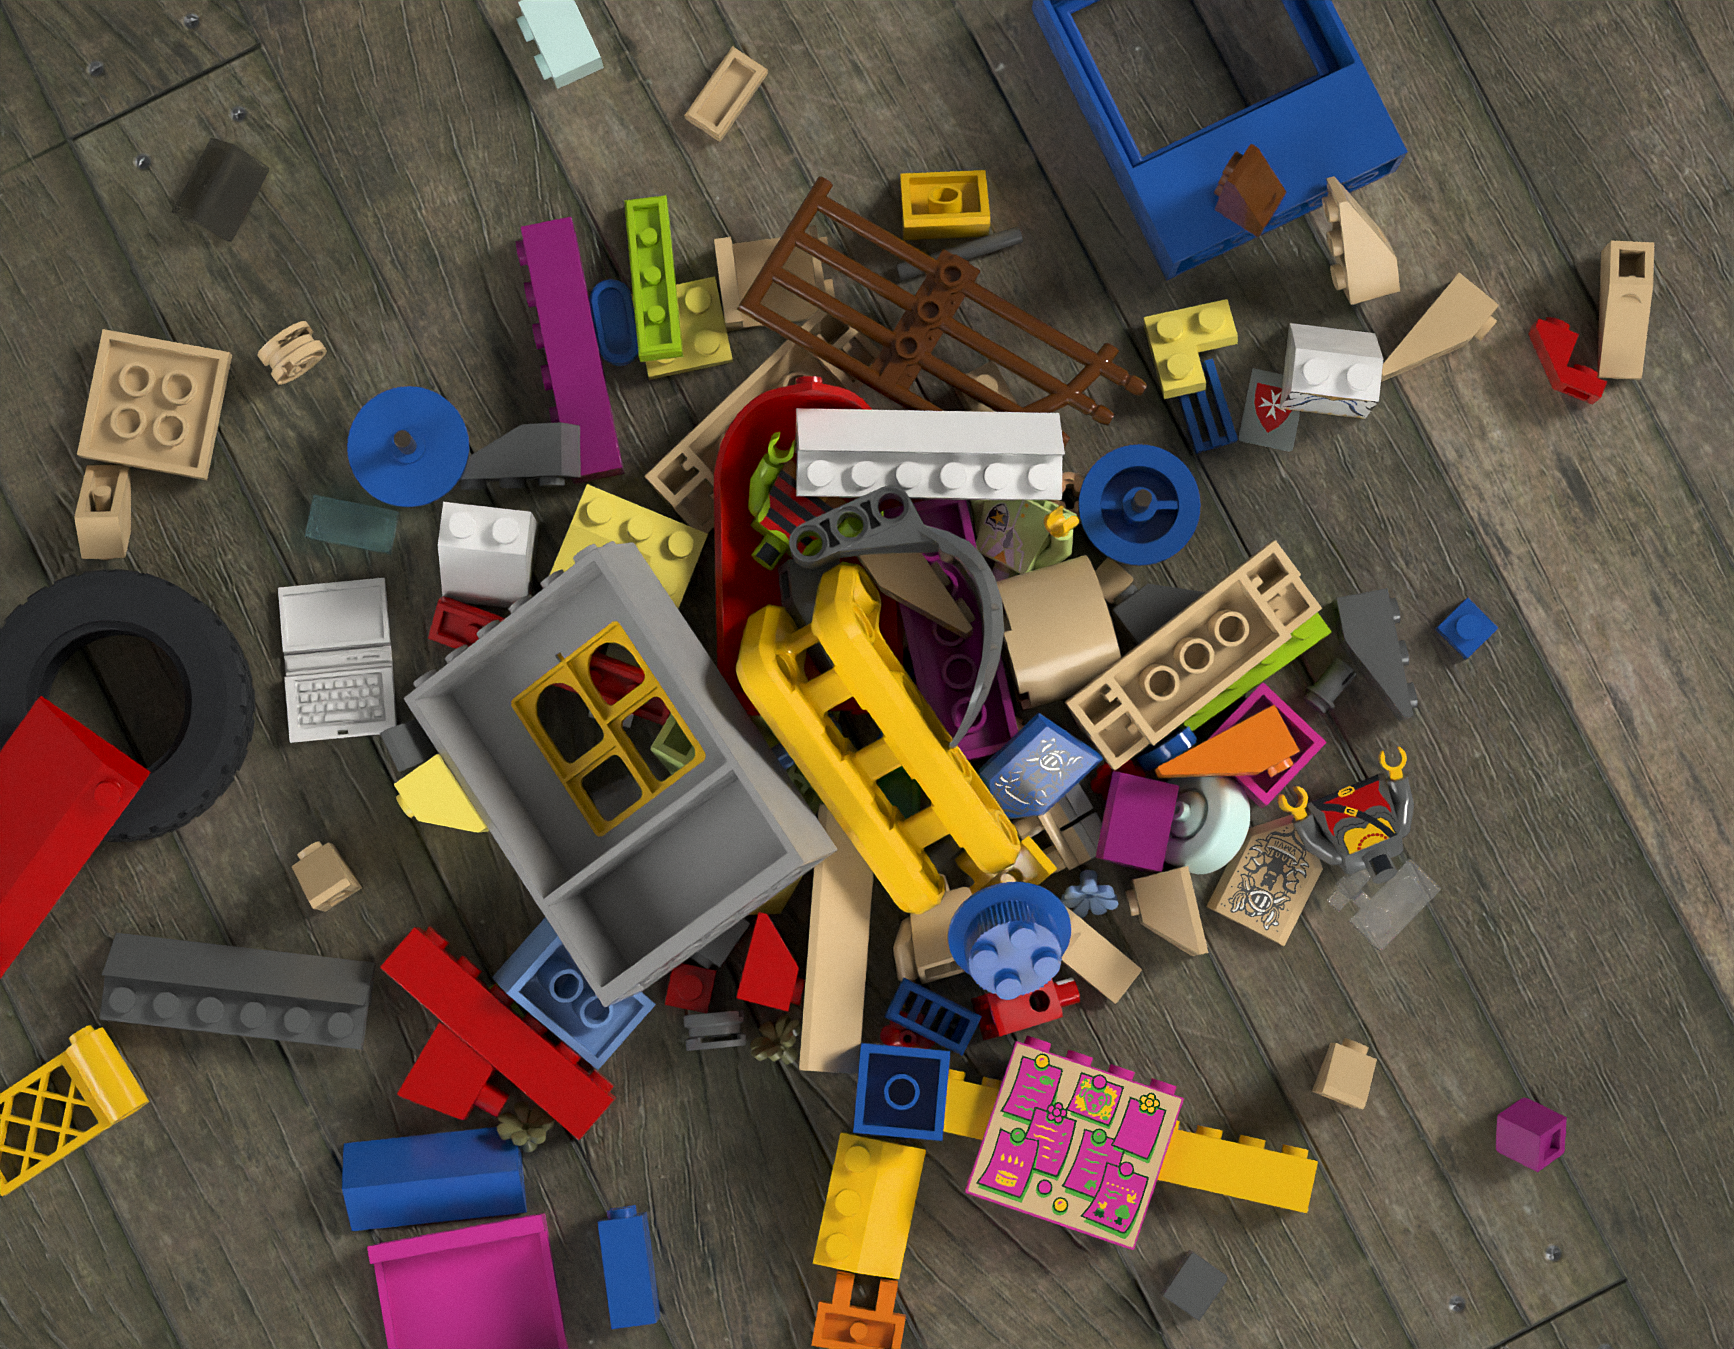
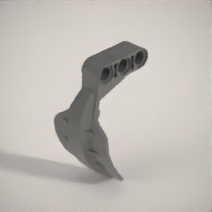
M892 485L881 487L796 527L790 535L789 546L793 560L797 565L805 569L819 568L843 557L868 554L939 552V558L943 562L953 565L957 569L974 598L981 619L983 651L977 680L966 715L953 740L948 744L949 748H956L975 721L988 697L999 665L1004 635L1002 598L995 577L982 554L969 541L950 532L924 525L905 490ZM895 499L903 505L904 511L897 518L887 519L879 513V506L885 500ZM849 517L856 518L863 524L861 533L852 538L845 537L838 531L840 522ZM815 536L823 543L820 552L814 556H804L801 554L797 547L800 540L804 537Z

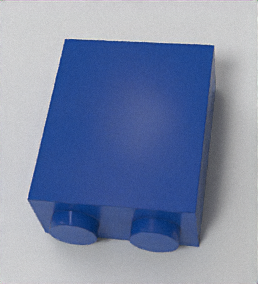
M636 1205L610 1208V1210H607V1217L598 1221V1230L611 1329L654 1324L661 1316L647 1212L637 1213Z

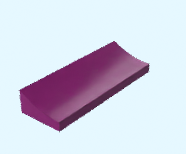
M930 499L913 503L924 525L950 532L969 541L977 549L966 500ZM898 506L880 510L879 513L884 511L883 517L894 519L902 514L904 507ZM939 552L922 553L929 565L935 561L938 562L951 582L945 588L954 601L962 598L976 619L970 623L973 627V635L968 639H964L899 602L917 687L951 737L954 738L966 715L982 661L981 619L974 598L957 569L953 565L943 562L939 558ZM1001 654L988 697L968 732L958 744V747L969 762L991 758L1018 732Z

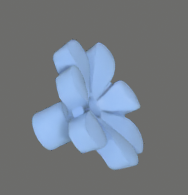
M1093 870L1082 871L1080 873V885L1067 887L1065 894L1061 898L1062 903L1067 908L1073 907V912L1080 918L1086 917L1089 909L1095 915H1102L1107 912L1106 909L1113 910L1118 906L1117 895L1114 894L1113 888L1109 885H1098L1097 873Z

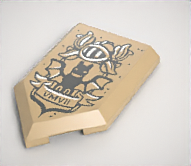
M1293 814L1248 829L1241 848L1228 862L1206 906L1283 947L1323 870L1320 859L1309 853L1302 843L1292 823Z

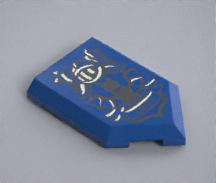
M1037 713L979 769V777L1009 819L1041 816L1049 811L1103 760V756L1040 713Z

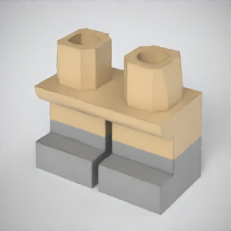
M1079 783L1044 815L1016 818L1012 821L1021 840H1024L1028 835L1033 837L1043 831L1051 845L1043 850V852L1057 867V870L1052 874L1063 869L1069 872L1096 856L1102 822L1096 812L1068 829L1060 831V828L1093 809Z

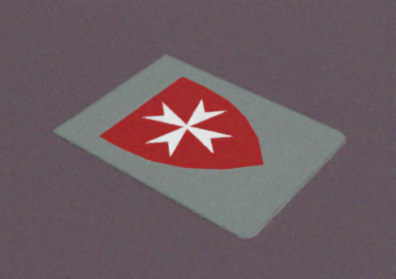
M1252 369L1239 432L1240 441L1288 452L1293 450L1300 411L1280 409L1283 384L1282 374Z

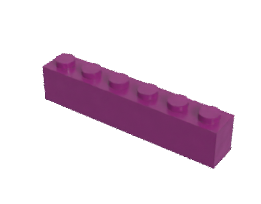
M572 217L522 226L523 240L515 241L520 266L528 265L531 281L524 282V289L528 307H537L539 323L532 324L537 349L545 348L548 364L540 366L545 391H554L556 406L549 407L551 423L562 422L580 426L581 478L571 479L574 484L625 474Z

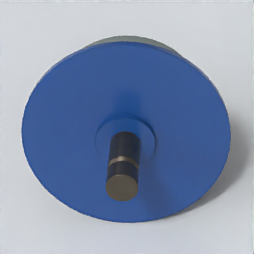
M397 387L373 397L358 412L349 431L347 443L348 459L358 482L376 499L398 507L423 506L446 495L460 480L469 457L468 432L459 412L441 395L420 387Z

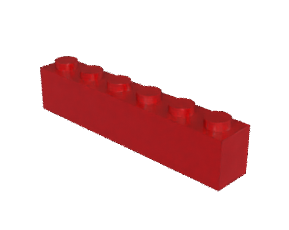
M430 926L426 931L420 927H414L380 968L578 1140L582 1139L615 1101L616 1097L610 1092L614 1085L597 1070L594 1069L589 1074L579 1066L577 1062L581 1059V1056L563 1041L556 1046L544 1035L548 1028L529 1012L524 1018L511 1007L515 1000L506 994L498 984L495 983L490 989L481 981L478 976L482 971L467 957L462 955L457 960L445 949L449 942Z

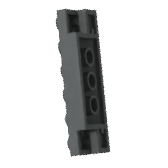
M116 933L102 973L105 976L99 1019L363 1050L368 1006H371L376 963Z

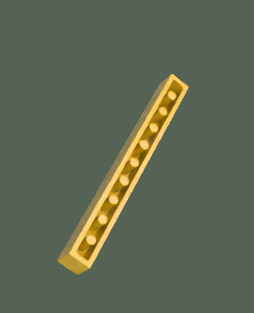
M949 1069L943 1131L982 1140L1002 1081L983 1077L981 1085L965 1082V1072ZM1176 1121L1157 1180L1307 1213L1318 1161L1307 1159L1309 1150L1283 1144L1280 1153L1264 1149L1266 1140L1240 1135L1238 1143L1221 1139L1222 1130L1197 1125L1196 1132L1191 1133L1178 1130L1180 1121Z

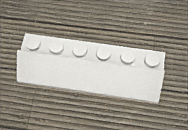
M796 408V496L859 498L881 487L892 485L905 490L910 499L1062 500V455H1065L1059 413Z

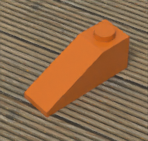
M1272 705L1160 765L1154 771L1158 778L1258 775L1265 770L1272 777L1293 766L1294 764L1290 757L1300 752L1276 706Z

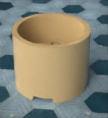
M1087 555L996 582L1003 607L1004 635L1001 656L1008 674L1015 684L1012 685L1013 692L1022 711L1075 695L1121 659L1105 598Z

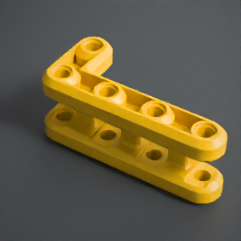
M841 562L823 573L817 588L812 622L798 629L794 620L785 611V607L770 604L749 616L743 632L736 664V674L747 697L894 902L904 912L921 915L940 905L946 890L944 877L939 876L937 869L924 851L925 847L951 834L960 848L964 847L971 859L979 867V871L997 874L1015 864L1021 845L1009 818L958 745L954 749L948 747L949 742L953 738L883 639L879 630L881 598L871 577L860 565ZM820 642L834 665L832 669L808 681L804 672L807 648ZM851 697L856 699L863 710L867 709L883 732L882 738L858 751L849 738L843 737L828 716V710ZM900 766H903L911 779L917 780L932 802L931 806L905 819L897 806L891 805L876 783L877 779Z

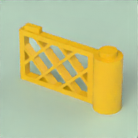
M88 1025L68 1038L72 1045L63 1053L0 1093V1106L4 1104L3 1112H0V1161L2 1152L24 1156L21 1173L13 1180L8 1182L0 1170V1194L2 1197L8 1195L150 1102L103 1027L94 1030L92 1025ZM61 1065L64 1066L72 1079L68 1096L47 1091L50 1073ZM40 1080L39 1089L30 1087ZM78 1090L84 1099L76 1098ZM20 1092L37 1095L32 1119L10 1115L14 1096ZM45 1097L67 1102L62 1126L40 1121ZM78 1104L89 1107L99 1123L87 1131L70 1128L74 1105ZM9 1121L30 1126L25 1150L4 1145ZM38 1128L60 1132L57 1150L51 1155L33 1152ZM68 1134L78 1136L66 1144ZM32 1158L41 1160L30 1168Z

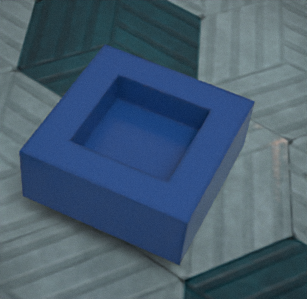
M1468 597L1435 628L1465 660L1498 629Z

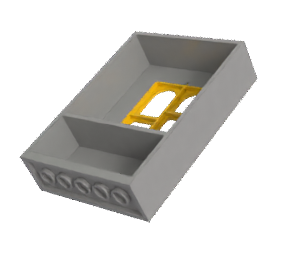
M614 541L602 547L592 544L582 549L573 557L575 564L565 572L563 569L558 570L546 577L540 583L543 588L533 597L531 595L524 596L508 608L511 614L501 622L495 620L480 629L476 634L479 640L470 647L463 645L445 657L447 665L438 672L434 669L423 674L413 683L416 689L403 698L604 1008L647 989L838 850L634 542L616 544ZM616 642L625 646L632 653L644 671L645 679L642 684L617 703L609 705L593 684L589 672V663L592 654L599 646L605 643ZM553 683H564L573 687L604 732L603 740L573 763H569L563 758L537 715L539 696L547 686ZM653 697H659L663 700L695 749L693 760L665 781H659L655 778L623 729V721ZM617 755L623 760L640 786L642 796L613 820L607 821L601 816L584 790L582 780L608 758Z

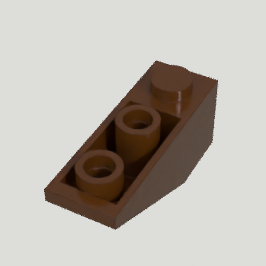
M1250 144L1244 155L1236 151L1224 168L1223 175L1218 182L1219 185L1214 191V194L1220 197L1214 210L1259 238L1281 204L1286 190L1260 149Z

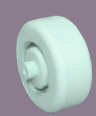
M1230 776L1170 778L1166 783L1178 785L1179 790L1164 861L1178 868L1188 866L1189 872L1193 874H1208L1222 868L1237 854L1249 829L1250 804L1244 788Z

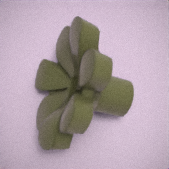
M785 1014L777 1020L775 1027L771 1021H766L760 1026L759 1031L764 1036L757 1037L751 1042V1055L758 1061L769 1057L773 1062L781 1059L786 1065L793 1063L798 1057V1053L793 1048V1045L797 1040L796 1036L802 1032L799 1021H792L789 1015Z
M518 1102L514 1104L515 1115L506 1112L499 1116L498 1121L500 1124L497 1126V1131L502 1140L511 1138L513 1144L520 1146L522 1151L532 1152L537 1149V1144H541L546 1140V1131L554 1127V1118L539 1105L533 1108L532 1111H529L527 1102Z

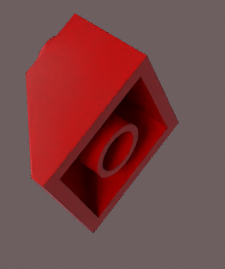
M758 912L736 998L790 1012L792 1004L800 1006L806 979L798 978L800 968L770 917L765 913Z

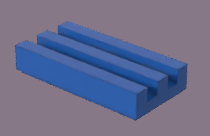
M1213 358L1205 360L1201 365L1203 372H1206L1225 436L1219 437L1205 390L1195 393L1210 439L1206 442H1202L1188 394L1178 396L1195 454L1236 443L1238 440Z

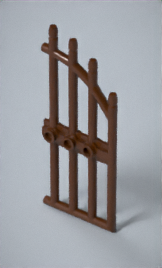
M821 176L817 178L737 307L738 311L908 410L944 411L909 390L921 369L995 412L1052 413L1069 405L1086 416L1090 415L1096 422L1109 426L1115 414L1102 404L1097 405L1095 400L1083 394L1100 375L1118 386H1124L1125 390L1138 396H1142L1147 387V384L1141 378L1129 375L1127 370L1112 362L1119 353L1115 346L1104 343L1097 353L975 283L981 270L972 266L969 261L957 254L953 255L943 249L936 260L827 197L833 184ZM817 211L927 274L915 296L806 233L805 230ZM797 247L906 310L893 332L784 269L783 266L794 248ZM773 282L884 346L871 368L760 304ZM967 297L1085 367L1066 384L957 321L953 316L964 298ZM943 333L1050 395L1021 407L931 353ZM1062 431L1063 444L1065 448L1070 440V437L1064 431Z

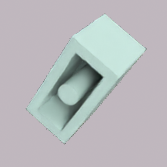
M522 0L518 2L523 16L516 18L526 42L534 39L540 54L534 56V59L544 80L552 77L557 89L604 68L601 56L574 0Z

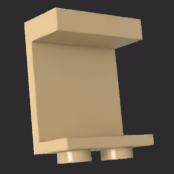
M817 225L808 226L809 235L828 245L827 237L818 238ZM731 237L714 239L727 331L764 326L738 311L737 307L780 238L732 244ZM795 247L783 268L835 298L833 280H824L823 262ZM774 282L760 303L791 322L807 321L819 309Z

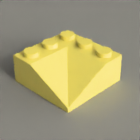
M587 484L550 575L561 569L564 572L575 564L573 557L589 545L596 544L597 547H602L611 541H614L616 544L634 542L676 607L679 608L708 534ZM616 642L610 643L612 645L629 651L625 646H622Z

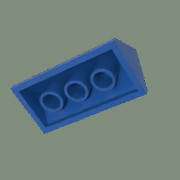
M497 1127L344 1143L342 1192L352 1231L527 1212L521 1148L518 1145H514L511 1138L502 1140L498 1134Z

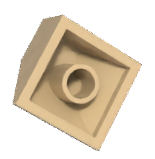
M1188 866L1130 881L1132 889L1125 891L1130 916L1138 915L1141 925L1190 956L1208 953Z

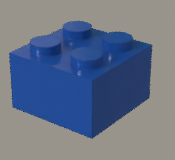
M861 1043L853 1133L942 1141L950 1051Z

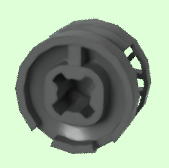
M744 1010L683 1016L684 1027L689 1029L690 1037L685 1040L686 1051L747 1045L746 1034L741 1033V1023L745 1021ZM731 1035V1040L706 1043L700 1042V1038L724 1037Z

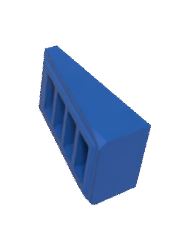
M904 977L884 1015L885 1018L962 1056L982 1017ZM910 991L918 995L907 1018L899 1015ZM925 999H928L932 1003L922 1024L919 1025L915 1023V1020ZM940 1006L946 1008V1011L936 1032H933L929 1028ZM956 1013L961 1017L951 1038L948 1039L944 1037V1034Z

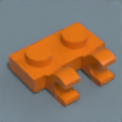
M837 1270L832 1302L819 1300L811 1346L828 1349H901L906 1315L893 1312L898 1281L880 1278L876 1309L850 1305L855 1273Z

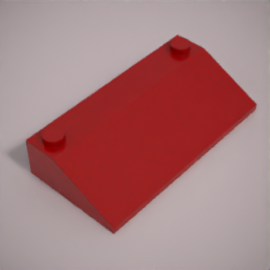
M43 696L37 699L0 751V979L151 773Z

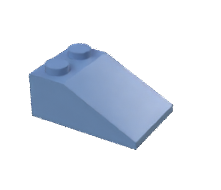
M546 917L492 977L506 994L597 1070L600 1069L656 1005L641 992L604 1008Z

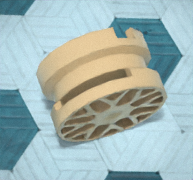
M306 321L298 322L282 330L264 344L257 354L265 366L270 365L273 369L271 375L278 385L286 384L306 373L327 352L320 340L312 338L313 330Z

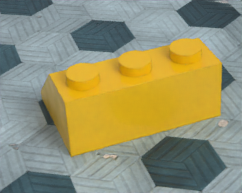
M841 1131L813 1264L854 1273L899 1279L926 1149Z

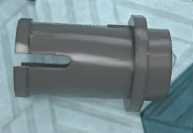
M1334 658L1313 686L1308 685L1305 688L1307 694L1303 700L1313 710L1322 715L1327 710L1332 711L1335 708L1333 702L1357 674L1345 662Z

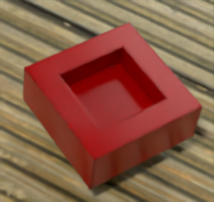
M681 963L671 972L664 1005L708 1013L717 971Z

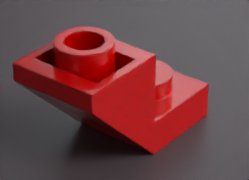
M1546 317L1545 320L1538 318L1531 326L1528 335L1552 388L1593 405L1602 397L1607 381L1597 378L1598 372L1589 367L1575 364L1573 368L1567 366L1579 334L1570 331V325L1560 319Z

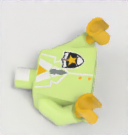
M971 500L975 535L977 536V550L981 554L995 560L992 573L996 582L1017 576L1019 573L1023 574L1060 563L1071 555L1073 528L1078 525L1079 519L1077 514L1063 508L1062 505L1059 506L1049 500Z

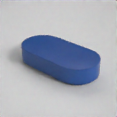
M609 279L601 281L593 288L589 298L599 352L608 363L615 366H624L633 362L639 355L631 292L624 283L618 280Z
M1186 726L1165 736L1154 746L1151 745L1136 757V760L1144 771H1150L1185 752L1197 742V737L1190 727Z

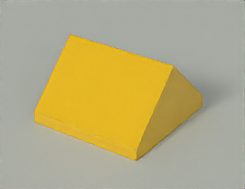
M986 170L900 174L903 240L985 237L989 235L990 209Z

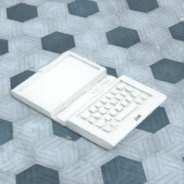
M385 578L279 587L278 597L282 647L285 658L286 677L284 678L290 743L378 735L389 728L397 726ZM348 731V734L339 735V732Z

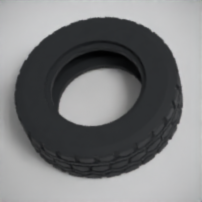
M108 569L84 571L83 574L78 576L73 574L56 580L49 588L44 586L27 597L28 601L24 605L19 604L4 620L6 624L2 629L0 628V751L37 699L43 696L49 700L52 684L65 662L75 652L91 642L119 635L135 636L150 640L163 649L179 672L185 695V711L179 733L168 751L157 762L146 768L151 773L102 841L132 842L163 836L168 831L173 832L191 823L193 818L201 816L215 804L218 796H222L234 781L235 778L233 776L236 774V771H240L248 753V750H246L248 742L252 740L255 723L253 712L256 711L255 689L252 688L253 679L247 659H244L243 650L234 634L230 632L227 625L205 603L179 586L148 573L123 569L110 571Z

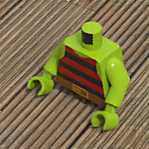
M776 432L772 435L768 453L763 456L753 473L749 487L748 509L754 516L750 525L764 536L751 556L769 570L774 569L785 553L792 557L789 540L796 527L847 503L839 497L796 496L797 464L790 460L796 448V441L792 442L788 450H779L775 444L781 432ZM852 517L845 518L838 526L840 534L849 538L856 537L863 530V524L860 520ZM807 536L800 540L797 549L804 556H814L820 552L823 543L815 536Z

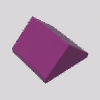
M1113 771L1095 857L1137 871L1162 872L1179 786Z

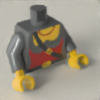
M1398 746L1400 761L1395 766H1388L1385 762L1384 750L1380 751L1379 763L1384 769L1389 771L1390 777L1387 779L1382 772L1308 803L1306 791L1299 786H1293V790L1298 796V803L1295 807H1291L1287 803V799L1283 794L1278 796L1277 801L1283 811L1293 814L1292 823L1309 853L1330 865H1339L1346 874H1353L1367 868L1373 882L1376 884L1387 882L1397 874L1391 858L1403 851L1402 839L1411 830L1414 801L1408 775L1402 773L1407 756L1405 751Z

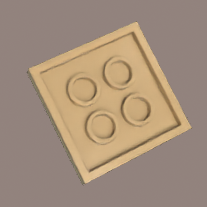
M103 329L77 455L86 459L207 480L232 354L221 350Z

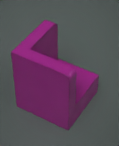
M1525 1097L1521 1098L1497 1115L1496 1150L1506 1157L1539 1172L1565 1153L1567 1117Z

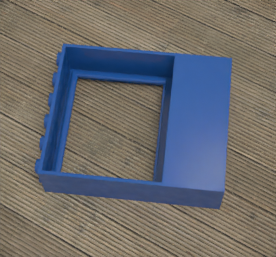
M1033 0L1032 12L1166 281L1257 238L1249 231L1214 210L1220 198L1214 194V191L1219 185L1218 182L1223 175L1224 168L1236 151L1244 155L1250 144L1258 147L1286 190L1281 204L1260 236L1322 207V198L1328 196L1326 178L1335 176L1349 193H1352L1396 172L1408 152L1331 0H1281L1318 72L1317 75L1144 157L1141 156L1071 16L1072 13L1100 0Z

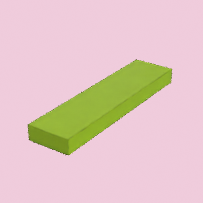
M667 196L624 200L640 362L683 357Z

